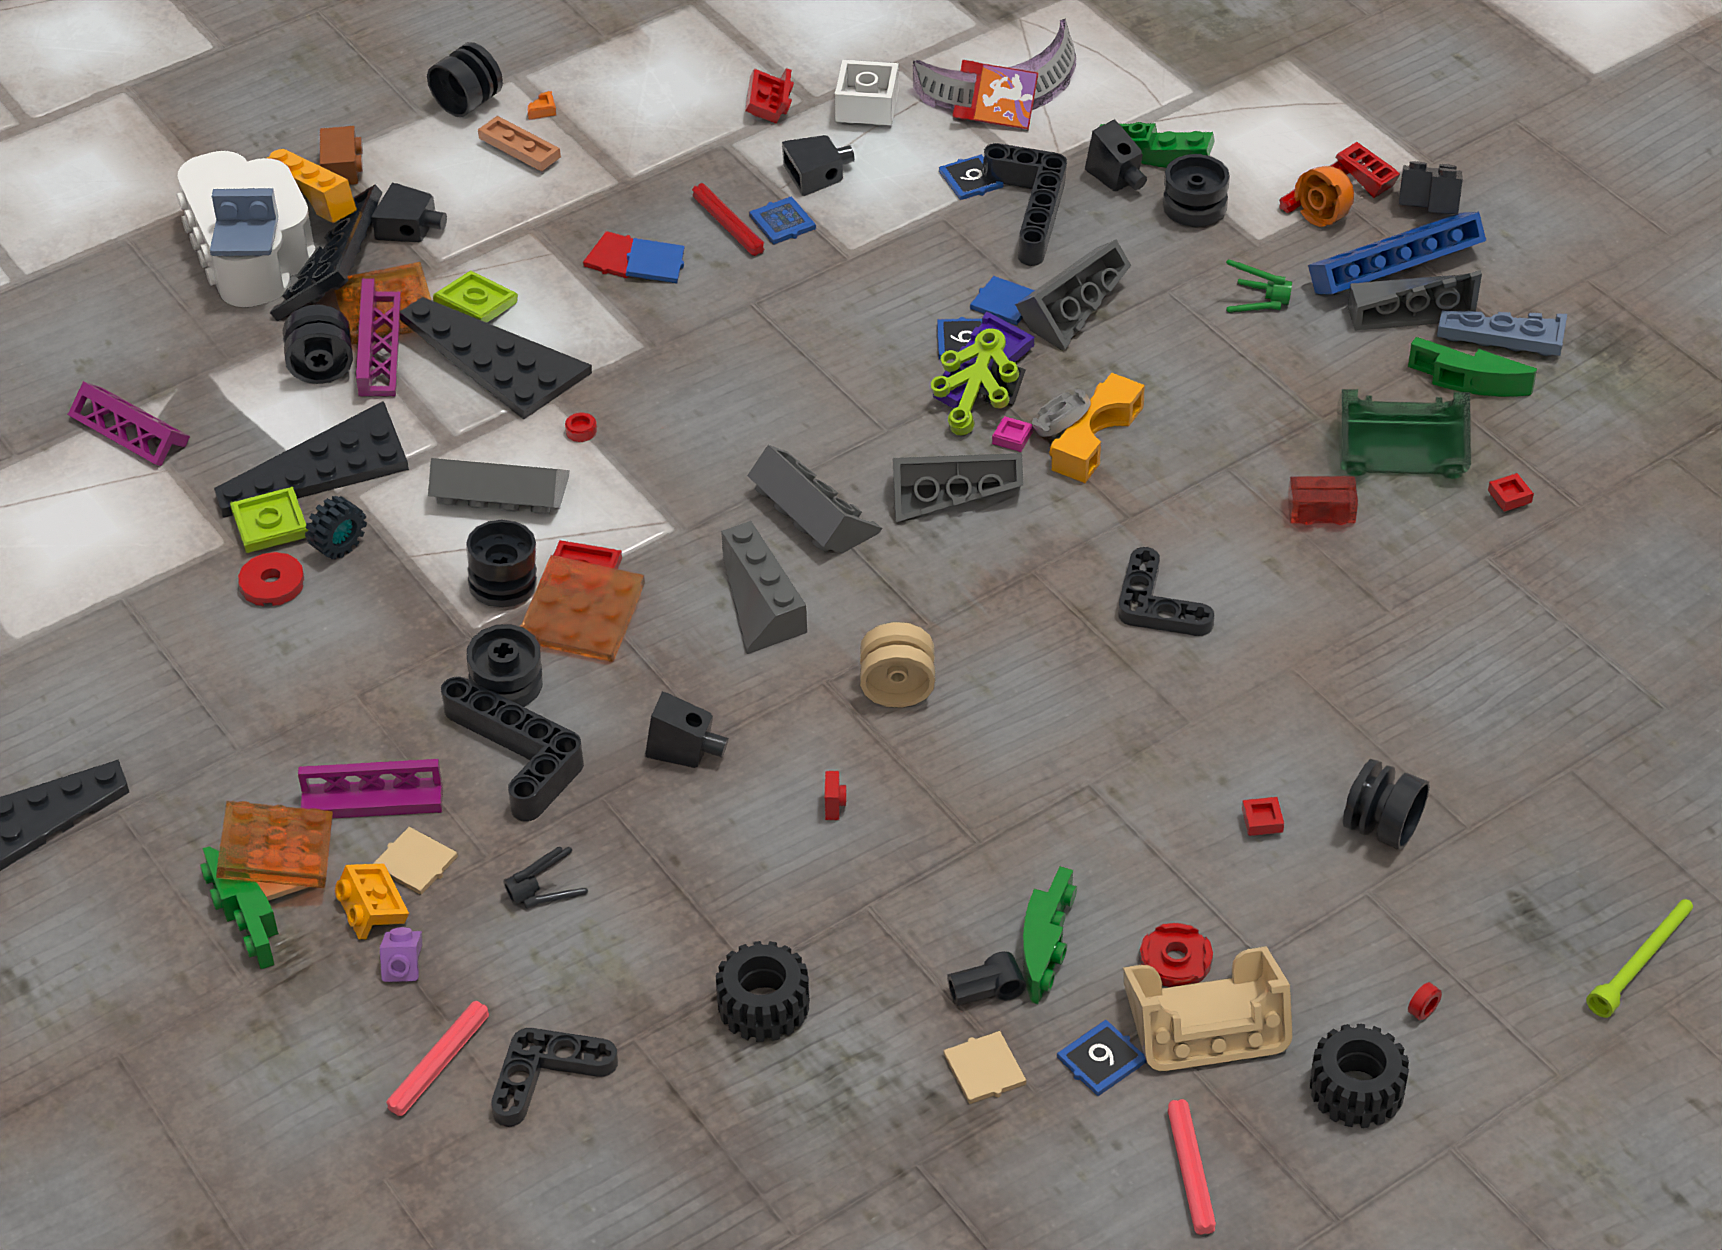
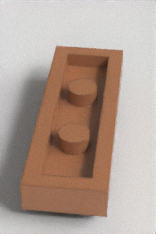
M496 116L478 129L479 139L541 172L561 158L559 147L499 116Z

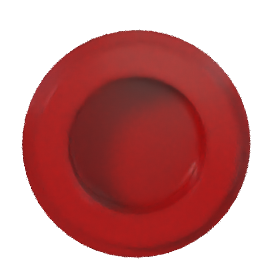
M583 412L569 416L565 421L567 437L576 442H585L592 439L597 433L596 419L591 414Z
M1430 982L1423 984L1412 997L1408 1005V1012L1418 1020L1426 1019L1438 1006L1442 997L1441 990Z

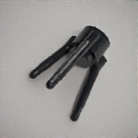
M557 847L524 870L504 879L503 883L512 903L516 906L524 902L528 909L540 903L587 894V888H579L535 896V892L540 890L535 875L572 852V848L566 847L562 849V847Z

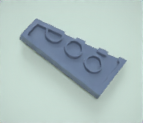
M1442 311L1437 337L1446 338L1449 341L1474 342L1481 346L1506 347L1513 351H1532L1545 356H1560L1567 314H1556V319L1542 318V313H1529L1528 318H1513L1510 312H1498V314L1492 317H1485L1482 312Z

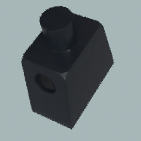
M1115 119L1092 130L1085 170L1112 191H1119L1129 185L1134 190H1139L1147 182V177L1140 171L1143 157L1142 150Z
M826 135L782 142L783 165L802 196L841 182L843 179V165L855 160L854 152L850 145L836 148L829 136Z
M393 182L371 216L375 240L421 242L430 228L444 230L447 223V214L435 211L434 197L430 193Z
M662 691L651 715L645 757L696 768L699 766L705 752L722 758L729 738L711 732L713 715L710 712Z

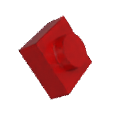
M1518 473L1489 482L1488 492L1504 512L1530 504L1533 501L1534 493Z
M825 771V820H839L840 806L847 805V786L840 785L839 771Z
M1278 797L1243 800L1242 812L1248 836L1283 833L1284 820Z

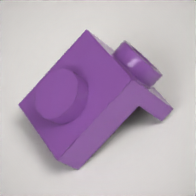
M400 927L392 929L390 932H385L380 945L381 976L384 982L418 980V956L423 945L422 931H412L410 928Z

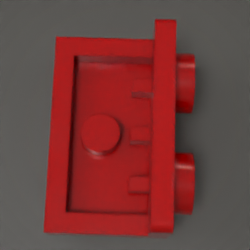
M754 68L749 79L745 111L758 118L777 123L781 114L786 115L791 106L792 99L788 97L794 85V82L791 81L792 70L786 68L781 78H777Z

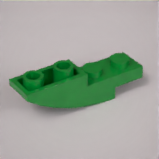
M1136 122L1133 124H1120L1142 150L1141 164L1167 168L1169 163L1181 156L1190 154L1210 156L1215 142L1213 132L1166 131L1157 133L1156 123Z
M1415 337L1411 343L1408 367L1433 375V385L1483 396L1518 397L1530 396L1533 393L1537 368L1478 349L1476 354L1472 356L1419 337Z
M210 846L202 848L206 863L200 864V868L206 885L210 883L214 885V889L209 891L215 910L223 909L227 922L235 920L239 932L246 930L248 936L243 937L247 954L249 958L256 956L260 969L275 965L268 937L278 935L279 933L274 912L264 892L251 875L230 857Z
M1059 866L1048 892L1038 889L1033 890L1025 916L1023 973L1031 1003L1039 1004L1044 991L1050 992L1055 979V971H1053L1055 965L1063 963L1067 952V944L1063 943L1064 910L1066 906L1071 907L1073 905L1077 886L1073 885V870Z

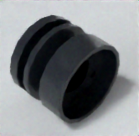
M466 42L449 54V56H446L430 67L427 73V82L433 97L447 113L455 117L466 116L480 106L481 103H484L500 92L503 86L502 73L497 62L484 47L475 42Z
M509 520L488 521L477 526L469 534L466 542L470 593L477 601L494 607L516 606L528 600L534 594L537 586V567L535 564L536 541L534 534L525 525Z
M1369 759L1349 791L1343 815V826L1351 830H1355L1359 826L1361 834L1369 835L1378 823V841L1399 850L1403 849L1412 837L1424 811L1429 794V781L1409 773H1404L1394 785L1395 767L1386 765L1382 770V762Z

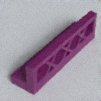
M362 279L356 370L358 395L396 396L401 292H376L374 279ZM377 302H394V307L383 314L376 308ZM385 323L392 329V332L382 339L375 333V330ZM384 348L391 354V357L381 364L373 356ZM381 373L390 380L389 386H372V380Z
M84 381L67 414L158 466H162L172 444L186 447L190 438L189 435L103 387ZM87 398L92 400L94 412L84 416L80 413ZM113 412L116 425L106 428L103 416ZM135 424L138 437L128 441L125 428ZM158 437L162 440L155 455L150 453L148 440Z
M439 759L298 767V778L302 791L300 809L302 820L442 812L443 783ZM417 772H432L433 777L419 778L414 774ZM382 774H392L396 778L394 780H384L379 776ZM347 776H357L362 780L359 782H349L344 778ZM322 778L327 782L324 784H309L308 779Z

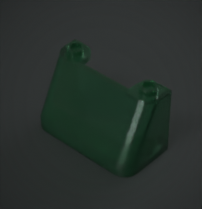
M1358 389L1341 390L1337 405L1340 467L1342 470L1347 471L1348 475L1362 476L1366 473L1439 474L1445 478L1456 479L1462 477L1463 473L1470 469V392H1454L1453 400L1444 403L1442 397H1436L1434 403L1372 401V396L1366 395L1365 400H1361L1358 398Z

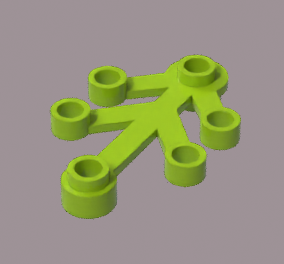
M997 329L981 331L976 336L973 345L959 352L953 350L944 352L941 356V363L944 370L948 372L956 371L966 361L975 357L977 359L975 364L948 378L937 376L931 381L933 394L937 397H945L951 390L968 382L959 406L954 408L948 416L950 429L956 435H966L974 428L975 423L971 410L981 384L984 385L989 393L993 407L1003 408L1009 403L1007 390L1004 387H999L988 369L990 360L993 359L999 367V373L1004 382H1014L1019 377L1016 363L1009 361L1003 352L1006 345L1004 334ZM950 359H955L952 363H946ZM1007 370H1014L1010 374H1005ZM941 384L945 385L943 388L937 389V386ZM999 395H1003V396H1004L1002 399H999V400H996V399H995V397H997V396H999Z

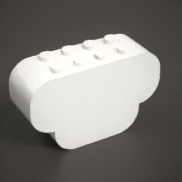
M230 151L211 152L186 161L178 171L177 176L181 192L176 193L179 206L185 213L184 216H181L186 233H189L194 251L199 250L197 251L202 268H205L210 286L216 285L221 298L226 303L237 307H253L280 298L290 286V276L298 274L315 251L307 203L288 166L281 161L268 158L246 161L243 156ZM273 188L279 217L271 254L262 256H212L210 254V246L216 223L211 197L213 189Z

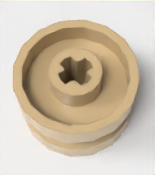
M900 622L879 625L868 631L861 640L860 686L864 695L874 703L898 708L916 705L925 700L934 690L935 655L931 636L921 627Z

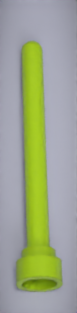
M1683 899L1676 905L1609 984L1597 985L1586 998V1002L1593 1013L1600 1017L1608 1018L1620 1006V993L1692 911L1693 904L1690 900Z

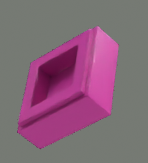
M1004 416L992 435V444L1022 452L1033 433L1032 424Z

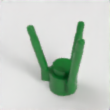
M1230 259L1226 261V264L1269 280L1267 283L1238 279L1237 283L1266 290L1265 299L1271 300V302L1228 306L1226 308L1227 312L1261 309L1280 310L1281 304L1289 305L1292 281L1285 280L1286 277L1276 276Z

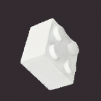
M842 60L835 91L836 122L874 124L878 126L892 125L899 92V63Z

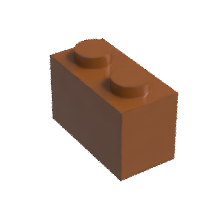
M355 126L320 128V166L348 179L349 185L358 184V172H363L362 155L358 154H363L362 138L356 137Z

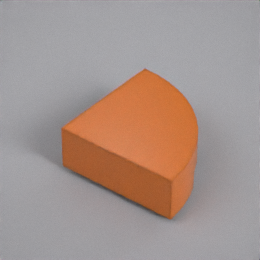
M552 91L539 94V98L528 105V119L556 116Z

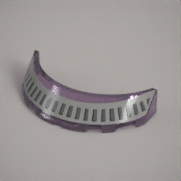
M1066 18L1060 20L1058 33L1045 50L1023 63L1008 67L1039 73L1032 110L1051 102L1053 95L1060 90L1064 91L1070 84V78L1076 67V52ZM920 60L913 61V88L925 104L933 108L937 104L953 110L954 105L971 107L976 74L940 68Z

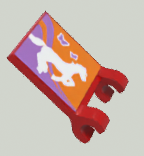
M962 60L960 71L976 74L977 76L971 107L954 105L953 117L1029 130L1039 73Z

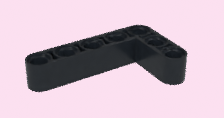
M1000 143L989 144L984 149V177L989 180L1003 182L1007 185L1032 189L1020 230L1018 259L1021 263L1028 266L1039 265L1045 258L1065 187L1067 159L1062 154Z
M452 677L441 685L444 713L449 720L530 760L508 785L511 812L517 820L525 822L538 818L583 769L582 743L579 735L466 678Z

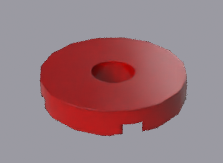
M278 552L265 553L250 559L242 566L238 575L241 594L247 601L259 606H264L263 603H272V606H277L293 600L302 591L303 581L305 580L303 567L300 562L289 554ZM268 578H279L274 582H265Z
M1168 923L1156 927L1154 932L1150 933L1149 936L1147 934L1143 938L1139 958L1141 965H1149L1155 968L1160 975L1162 986L1175 987L1201 982L1210 972L1213 950L1211 942L1206 936L1204 938L1200 935L1198 929L1191 925ZM1171 951H1180L1185 954V957L1174 959L1167 954Z

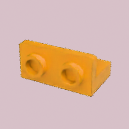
M384 863L345 865L340 880L336 882L335 895L337 900L341 902L347 914L348 923L353 927L358 939H367L372 925L405 924L409 912Z

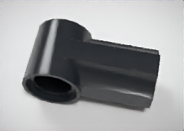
M1007 951L991 955L986 959L984 965L947 974L950 995L957 1006L993 996L1002 1001L1012 1000L1020 996L1026 989L1025 980L1015 957L1011 952Z

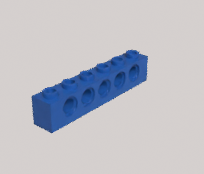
M1463 212L1309 264L1308 268L1315 294H1334L1349 289L1352 283L1369 282L1485 242L1486 237L1480 213Z

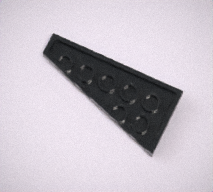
M376 184L353 197L357 210L340 219V223L326 234L324 238L328 243L323 249L321 246L316 248L296 277L299 280L283 293L282 296L285 301L274 306L270 311V314L276 321L281 320L309 302L312 304L318 302L330 289L338 290L346 284L349 271L355 265V257L361 251L360 245L367 236L368 226L372 223L371 216L378 207L383 193Z
M421 297L399 312L400 321L522 419L527 418L592 374V365L424 297Z
M382 401L215 487L214 490L222 517L225 518L233 516L230 503L290 487H293L298 499L409 470L386 405Z
M119 759L1 796L0 871L46 844L45 838L58 830L64 833L74 827L73 821L86 813L95 814L130 793Z

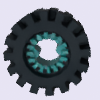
M332 496V500L327 498L324 500V506L319 504L316 507L318 511L316 514L311 513L309 518L312 522L306 524V529L309 531L305 532V537L308 539V544L331 559H336V557L342 558L344 557V552L349 554L353 551L351 548L353 544L357 547L360 543L357 540L358 537L364 536L365 532L361 529L367 526V522L364 521L366 515L363 513V510L342 496Z

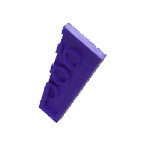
M986 311L982 317L981 325L975 327L970 334L969 342L966 346H962L959 351L973 345L976 336L981 331L997 329L1004 334L1006 340L1003 352L1009 361L1016 362L1034 347L1035 337ZM977 357L962 363L956 371L948 372L945 370L942 376L948 378L975 364ZM993 359L990 360L988 365L989 371L991 370ZM968 382L951 390L945 397H937L933 394V398L954 409L959 406ZM941 384V385L937 386V389H941V388H943L945 385H944V384Z

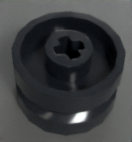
M1202 154L1181 156L1169 163L1165 170V190L1163 194V208L1166 215L1171 220L1190 227H1204L1217 223L1224 217L1227 211V192L1230 181L1228 168L1220 160Z
M311 305L294 311L285 320L282 329L286 367L294 377L307 383L323 384L341 378L350 369L353 362L349 321L342 312L330 306Z
M501 624L485 628L471 639L467 647V668L470 681L523 707L529 705L538 697L543 687L541 650L539 642L531 632L516 625Z

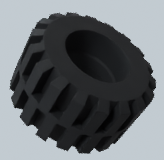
M755 941L753 946L748 947L744 944L738 947L739 951L737 953L734 951L726 955L727 961H721L718 966L719 973H716L718 1013H720L723 1024H728L729 1030L733 1034L741 1032V1038L749 1040L751 1037H755L756 1042H764V1038L771 1037L772 1041L779 1040L780 1035L783 1033L787 1036L792 1034L794 1026L800 1027L804 1022V1016L808 1015L810 1003L808 969L806 964L802 963V957L798 953L791 954L790 947L784 945L780 948L777 947V942L769 941L768 945L761 944V941ZM757 988H772L776 990L765 995L750 993V991Z
M1347 1024L1342 1025L1339 1032L1335 1029L1329 1031L1327 1038L1322 1037L1318 1042L1317 1049L1314 1051L1310 1076L1311 1097L1313 1102H1319L1318 1109L1323 1114L1329 1112V1119L1336 1123L1339 1119L1345 1121L1344 1126L1353 1127V1124H1360L1361 1128H1369L1372 1122L1378 1126L1385 1122V1117L1390 1119L1394 1117L1397 1108L1400 1109L1403 1104L1409 1073L1408 1056L1404 1055L1405 1049L1401 1043L1394 1044L1395 1037L1390 1033L1384 1035L1381 1033V1028L1373 1026L1372 1029L1365 1028V1024H1357L1356 1028H1351ZM1360 1071L1369 1074L1374 1079L1357 1080L1347 1076L1345 1072Z

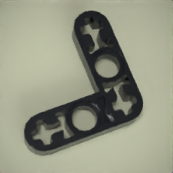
M1149 547L1135 549L1130 556L1119 599V619L1124 624L1193 636L1209 634L1214 626L1213 609L1203 603L1153 596L1159 573L1160 555L1156 550ZM1143 562H1147L1146 571L1140 570ZM1141 582L1147 585L1148 587L1139 590L1134 589L1133 587H1131V585L1133 583ZM1132 601L1138 602V607L1135 611L1131 610ZM1161 611H1170L1174 614V616L1171 618H1163L1160 617L1158 613Z
M537 1028L519 1030L511 1039L491 1100L494 1120L499 1125L505 1127H513L524 1120L541 1068L595 1077H605L612 1074L618 1066L615 1044L603 1038ZM529 1043L535 1044L530 1046L529 1050H523V1048H527ZM546 1045H548V1047H547L548 1053H547V1054H543V1051L546 1052ZM561 1047H571L575 1050L567 1058H560L555 1055L556 1050ZM582 1051H586L584 1059H582ZM601 1054L607 1055L601 1061H595ZM517 1071H524L529 1074V1077L520 1083L509 1080L510 1075ZM510 1094L514 1095L515 1106H511L509 1111H503L509 1105Z

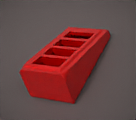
M1358 142L1339 152L1335 157L1373 198L1394 186L1400 176V173ZM1355 153L1358 157L1352 159L1349 156Z

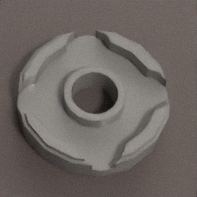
M1075 389L1076 394L1062 393L1045 404L1038 412L1040 417L1038 419L1033 418L1032 427L1041 437L1052 436L1078 421L1091 405L1090 398L1086 392L1081 389Z

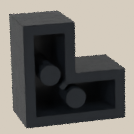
M1410 161L1409 166L1403 165L1399 205L1428 207V212L1458 215L1463 182L1462 171L1457 170V166L1450 164H1439V168H1428L1425 162Z

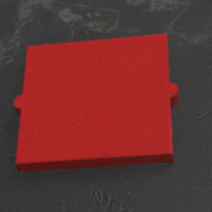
M606 231L583 261V266L602 271L603 274L609 273L628 278L629 276H626L628 265L627 253L631 252L633 238L630 235L623 236Z

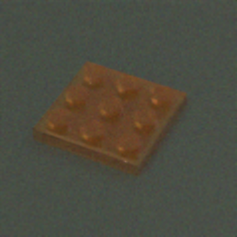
M421 262L347 276L348 281L344 286L334 290L339 310L349 321L352 345L358 344L362 279H374L376 292H401V310L421 297L432 300ZM377 302L376 308L383 314L394 307V302ZM400 321L399 335L414 332ZM385 323L375 330V333L382 339L392 332V329Z
M551 555L521 627L531 632L542 647L614 662L644 587V575Z
M226 801L216 878L325 888L333 811H324L316 808H294L283 805L254 804L246 801Z

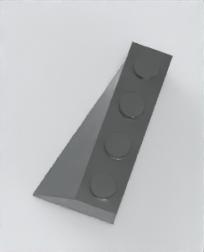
M1117 239L1089 252L1016 303L1015 306L1030 331L1060 350H1064L1070 344L1074 334L1081 330L1089 315L1097 310L1102 303L1101 300L1108 292H1111L1130 268L1131 264Z
M1479 270L1460 275L1350 284L1347 307L1354 329L1356 331L1439 324L1442 311L1476 312L1482 273Z
M767 445L747 475L756 484L755 490L764 497L775 501L774 508L780 513L794 519L792 524L801 532L810 534L813 537L812 543L824 552H828L830 549L844 553L879 534L882 530V527L874 521L869 522L860 519L859 516L862 511L853 504L849 505L844 500L836 497L838 495L836 490L826 483L815 479L817 476L815 473L785 450Z
M1022 453L892 459L896 522L1023 486Z
M431 458L428 496L438 497L437 504L456 505L457 499L469 500L468 506L488 508V502L500 503V509L519 511L520 504L531 505V512L550 513L551 507L560 508L570 470Z
M752 521L721 531L723 560L730 588L732 589L741 632L744 637L746 653L749 654L807 633L806 604Z

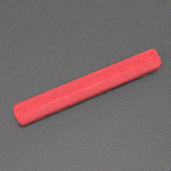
M473 1001L387 1099L386 1103L391 1113L403 1116L489 1017L487 1006L478 1001Z
M1184 1099L1172 1100L1168 1104V1115L1194 1231L1198 1235L1211 1234L1215 1231L1216 1222L1189 1104Z

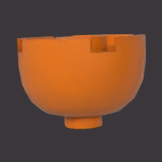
M1331 166L1312 168L1299 176L1295 184L1296 202L1300 200L1303 207L1300 212L1306 220L1318 227H1325L1336 223L1348 214L1354 202V190L1351 181L1343 171Z

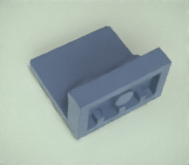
M213 189L211 197L216 223L210 246V254L212 256L270 255L279 217L274 189Z

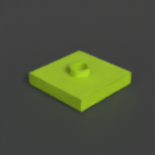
M470 270L434 293L433 301L487 323L515 305L518 301V294Z
M293 487L230 503L246 553L306 538L305 532L308 529H306V522Z

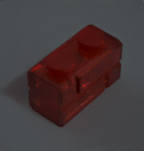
M1355 476L1290 477L1288 489L1290 523H1302L1304 525L1314 523H1334L1337 525L1356 523L1358 496Z

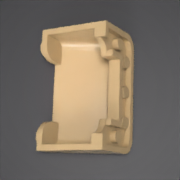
M1267 946L1240 952L1233 960L1232 978L1162 988L1160 975L1155 968L1149 965L1123 967L1124 986L1144 1057L1147 1063L1155 1070L1169 1071L1275 1055L1286 1050L1292 1041L1290 984Z

